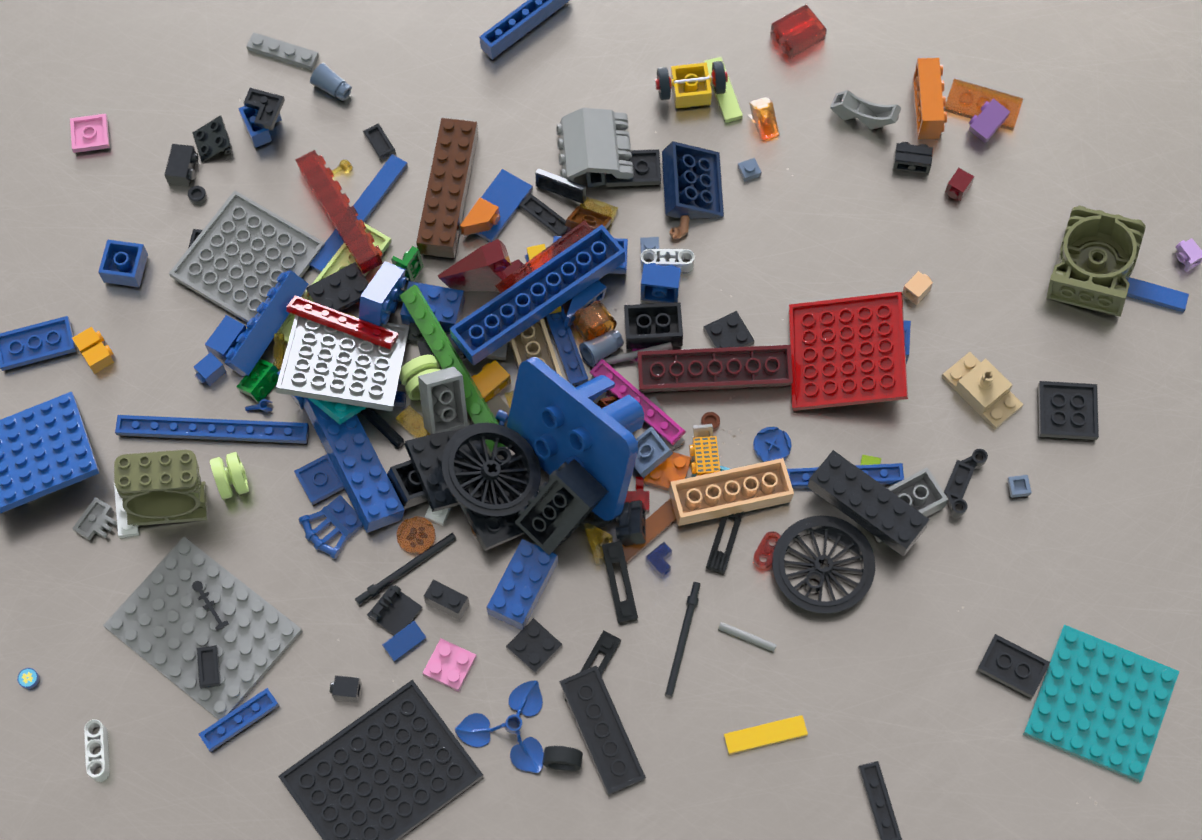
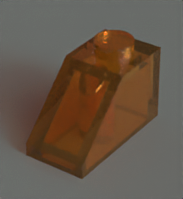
M766 97L749 102L752 118L761 140L764 141L780 136L773 102Z

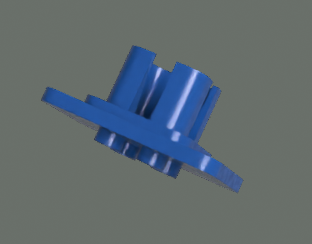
M529 358L519 365L507 427L516 431L528 441L538 457L540 467L549 475L554 470H558L565 461L569 463L575 459L609 491L592 511L605 521L614 519L622 513L638 454V441H636L632 433L643 426L644 411L642 406L631 395H627L601 409L593 401L604 392L615 387V383L611 379L600 375L575 388L539 358Z

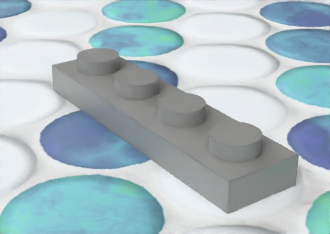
M253 32L246 46L249 51L313 70L319 57L316 51Z

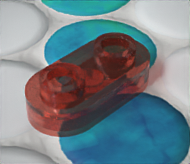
M771 531L764 535L753 557L754 564L758 568L766 569L772 565L776 544L771 546L769 542L774 541L777 543L781 536L779 533ZM765 557L767 561L761 562L760 558Z

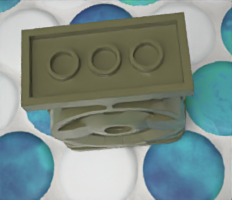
M1084 206L1072 208L1061 244L1060 263L1055 265L1051 275L1047 298L1121 317L1130 285L1128 280L1133 273L1146 225L1139 219H1130L1117 214L1113 215L1101 210L1088 209Z
M174 450L123 454L116 458L114 462V483L119 496L122 498L123 509L127 513L128 525L141 526L207 520L206 482H201L197 459L192 451Z

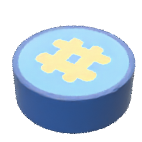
M25 668L20 671L17 680L24 689H32L39 683V675L34 669Z

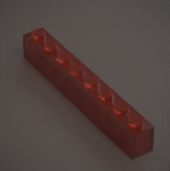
M313 150L296 159L299 170L362 273L365 274L383 264L381 260L383 254L379 246L373 245L375 241L371 233L365 232L367 228L362 219H357L358 213L354 206H349L350 200L346 193H341L342 188L338 180L334 181L332 179L334 175L329 167L326 168L324 166L326 162L323 156H318L316 151Z

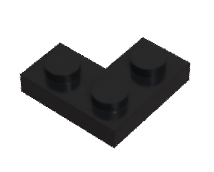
M249 88L243 103L246 107L259 110L254 121L255 126L273 130L285 99L284 96Z

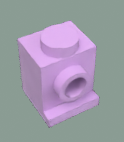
M1192 238L1186 242L1183 240L1175 246L1177 249L1175 254L1178 260L1186 266L1184 268L1186 272L1201 264L1202 250Z

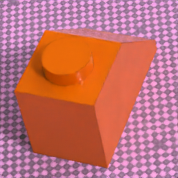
M479 198L461 223V234L465 236L490 230L500 220L499 207Z

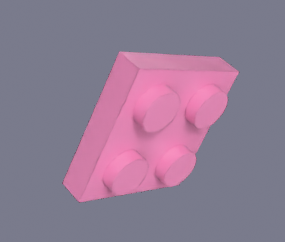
M106 113L70 118L73 153L110 148Z
M440 638L422 674L459 692L477 655Z

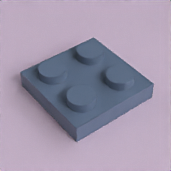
M652 426L636 439L638 441V454L634 467L644 478L673 454Z

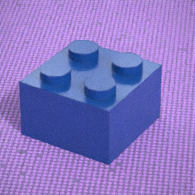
M107 239L98 271L104 283L140 287L148 258L144 244Z
M656 263L644 264L641 279V300L659 303L678 302L681 268L674 265L661 266Z

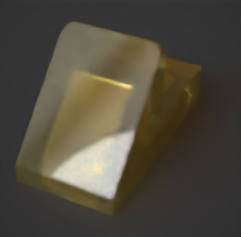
M589 523L584 524L595 565H602L604 556L601 545L613 542V536Z

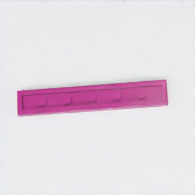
M603 359L589 372L594 378L604 375L615 383V387L609 391L618 399L627 395H631L643 408L644 421L650 427L652 426L672 446L686 433L682 427Z

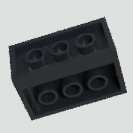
M575 459L569 463L565 461L558 470H554L550 474L549 480L539 487V492L529 499V504L519 511L518 515L520 517L515 522L548 555L571 536L609 492Z

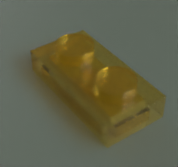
M587 196L584 204H580V207L612 217L610 226H612L618 213V207Z

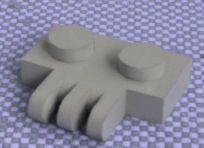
M95 497L72 528L73 531L89 541L95 533L106 538L108 534L102 530L105 529L111 532L113 529L107 525L108 522L114 526L117 524V521L108 516L113 510L112 507Z

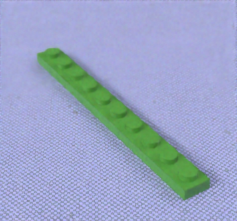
M413 285L399 296L442 369L455 367L463 375L466 410L474 424H498L417 285ZM485 440L492 453L494 441ZM498 442L497 448L507 446Z

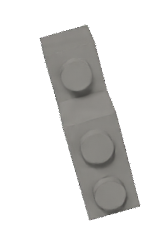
M849 90L836 93L830 106L843 120L857 117L870 130L896 123L902 109L898 104L880 105L868 102L854 95Z

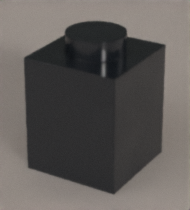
M335 675L334 682L331 681L330 694H332L334 700L359 703L362 684L360 678Z

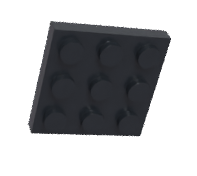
M1039 381V437L1097 440L1099 438L1097 384Z

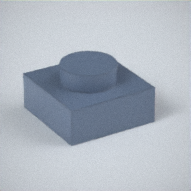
M755 158L738 163V169L744 182L761 176L762 172Z
M659 237L640 238L641 253L646 249H659Z
M1028 475L1008 477L1007 481L1011 498L1031 495Z

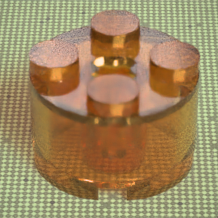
M599 300L594 301L585 309L577 310L574 314L576 318L573 321V327L584 342L609 332L610 329L614 330L617 325L614 317Z

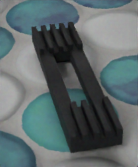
M743 512L721 517L706 569L725 574ZM729 517L735 519L726 550L723 553L718 551L727 518Z
M622 542L602 544L601 547L617 621L620 623L638 619ZM612 563H620L627 600L620 601Z
M603 630L580 672L589 669L597 654L602 652V654H605V657L598 667L602 676L621 639Z

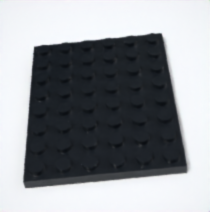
M412 679L278 777L322 840H399L483 778L484 775Z

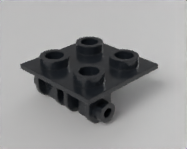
M221 115L192 132L202 163L221 151L225 154L231 153L232 145L230 144Z
M390 585L367 616L395 635L411 623L422 609V606L401 592V588L397 585Z

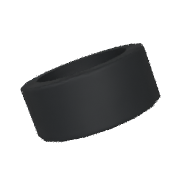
M548 746L544 749L542 764L555 770L577 771L581 769L583 752L572 747Z

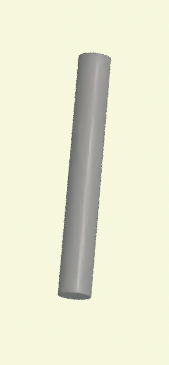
M722 622L719 625L718 630L772 652L775 651L777 645Z

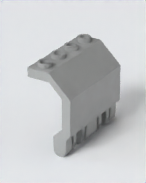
M581 108L563 116L560 124H557L556 135H559L557 148L561 153L559 155V165H562L560 177L574 181V178L586 172L613 174L616 178L631 179L634 176L633 164L630 161H625L632 158L629 132L622 131L628 129L627 114L613 112L609 109Z

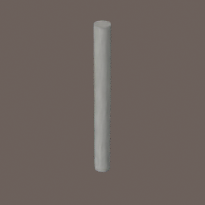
M671 342L603 360L612 365L636 359L638 351L672 350L673 348Z

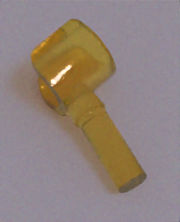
M343 159L339 166L328 172L327 175L330 177L341 170L349 173L353 166L348 160Z

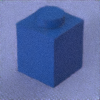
M211 352L194 366L195 377L199 382H205L209 387L226 373L224 365Z

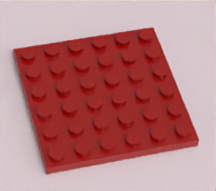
M901 291L789 304L793 411L908 399L903 296Z

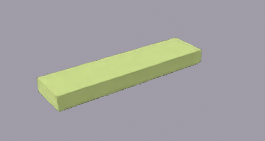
M721 57L704 61V63L707 62L709 75L712 73L713 62H723ZM728 77L726 92L723 94L715 93L725 123L743 118Z

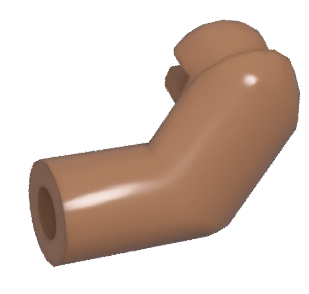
M681 216L680 226L670 229V235L673 239H680L688 233L690 217Z

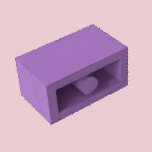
M994 98L990 103L987 101L980 110L982 112L979 116L975 115L969 122V131L985 144L1010 114V111Z

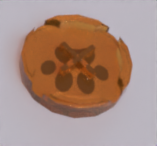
M419 516L404 520L396 533L397 542L401 549L411 555H420L433 546L436 539L432 523L426 518Z

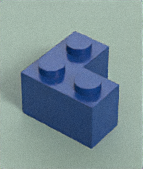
M246 106L238 108L254 147L256 148L271 142L268 129L255 126L254 124L259 110ZM279 113V115H278V118H277L276 122H279V121L282 120V119H281V116H280V113Z

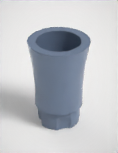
M321 63L314 70L310 78V84L321 88L342 101L347 99L352 90V87L325 63Z
M612 330L590 341L581 343L579 350L584 361L589 366L594 367L601 359H604L623 346L624 341L622 335L617 330Z

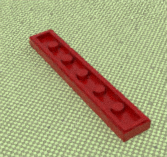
M296 295L287 305L286 311L390 350L398 339L399 333Z

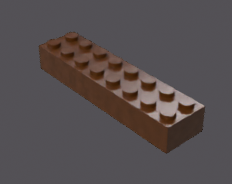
M441 118L416 241L420 254L455 258L478 138V126L475 121Z

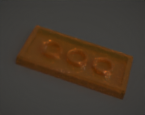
M954 78L944 111L972 119L975 115L979 116L982 112L980 110L987 101L990 103L994 98L1010 111L1009 117L1000 127L1013 131L1023 98Z

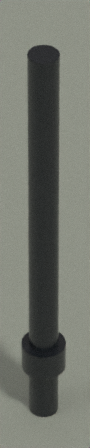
M453 533L449 534L376 585L372 584L369 586L367 591L355 598V601L360 605L370 597L374 598L380 594L379 591L456 540V536Z
M693 582L690 596L687 597V609L665 692L667 697H673L694 610L698 606V594L701 586L698 582Z

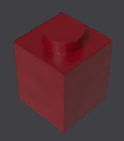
M958 168L947 183L945 193L951 198L961 201L972 186L975 176Z

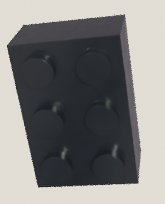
M681 302L624 305L626 349L649 348L671 342L672 347L683 346Z

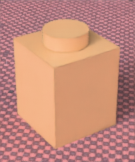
M918 271L904 285L902 295L917 305L931 291L933 282L926 274Z

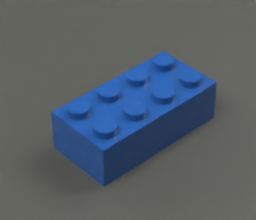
M522 539L486 607L488 615L522 630L527 625L558 564V555L554 553L548 555L541 547Z

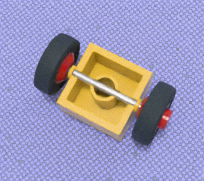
M722 61L712 63L711 75L708 73L707 62L671 66V78L669 77L667 67L657 68L655 87L659 91L660 100L670 99L671 88L673 89L675 108L711 105V81L715 93L723 94L726 92L728 75Z

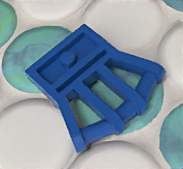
M341 495L327 506H324L321 511L301 516L298 519L300 525L304 528L305 538L308 541H312L317 551L321 550L329 554L333 559L338 557L346 541L363 527L356 511ZM324 517L327 518L315 529H312L310 522ZM332 524L335 527L323 539H319L318 535ZM342 535L336 547L333 548L327 545L336 536Z

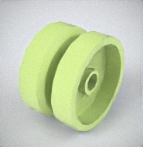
M419 356L401 367L399 379L405 386V391L411 400H421L418 376L440 370V365L435 356Z
M237 452L226 455L228 467L225 466L223 459L220 457L210 460L213 476L222 500L233 497L232 484L239 495L249 492L247 475Z

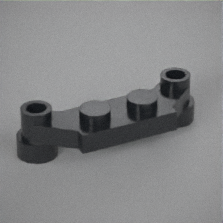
M976 449L973 451L972 456L962 461H956L944 491L948 498L951 515L955 518H960L966 513L968 505L963 500V496L974 470L980 468L987 461L988 454L984 449Z

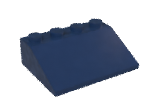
M672 141L662 150L665 215L679 219L681 216H688L690 219L723 218L720 152Z

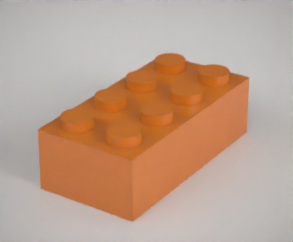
M939 58L917 59L913 75L918 140L940 139L941 132H944V123H947V112H944L946 97L942 96V91H944V80L941 81L943 65H940Z

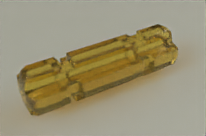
M275 333L273 354L275 362L273 364L278 370H281L282 360H284V334Z

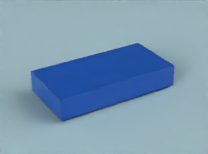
M413 621L383 643L382 646L391 659L395 661L425 639L426 636L417 623Z

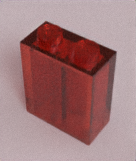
M806 4L771 24L770 36L774 41L778 42L782 52L791 59L823 41L826 37L827 29Z

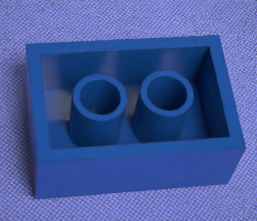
M388 262L383 263L360 296L359 319L380 327L383 324H387L390 314L396 311L398 302L402 301L399 295L405 292L403 289L407 278L405 277L404 268Z
M409 281L407 290L413 285H417L445 332H450L449 328L461 320L465 304L464 291ZM403 302L400 313L402 324L409 325L410 322L415 323Z

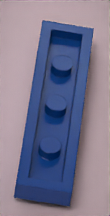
M266 688L200 732L199 736L211 752L277 708L279 704L269 689Z

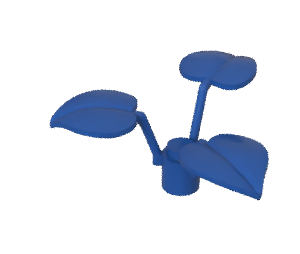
M536 680L525 682L511 692L508 700L511 709L517 710L516 715L508 716L505 723L489 728L490 721L485 715L473 713L465 717L455 727V733L460 740L472 747L487 745L490 742L489 732L505 728L508 733L516 734L519 743L511 749L510 759L512 764L517 769L527 772L539 773L542 769L544 754L540 742L533 737H527L522 742L519 731L522 726L520 714L531 717L536 715L542 708V694L539 683Z

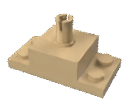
M971 352L967 353L942 374V378L994 430L1024 405L1010 391L1012 384L986 358L980 362Z

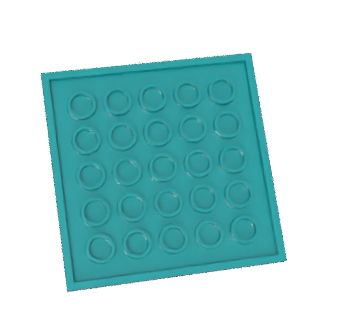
M1064 624L1023 735L1140 783L1147 768L1180 671Z

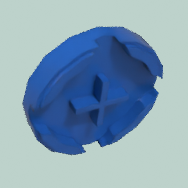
M766 427L760 430L753 442L754 453L762 462L781 458L785 461L792 447L789 435L777 427Z

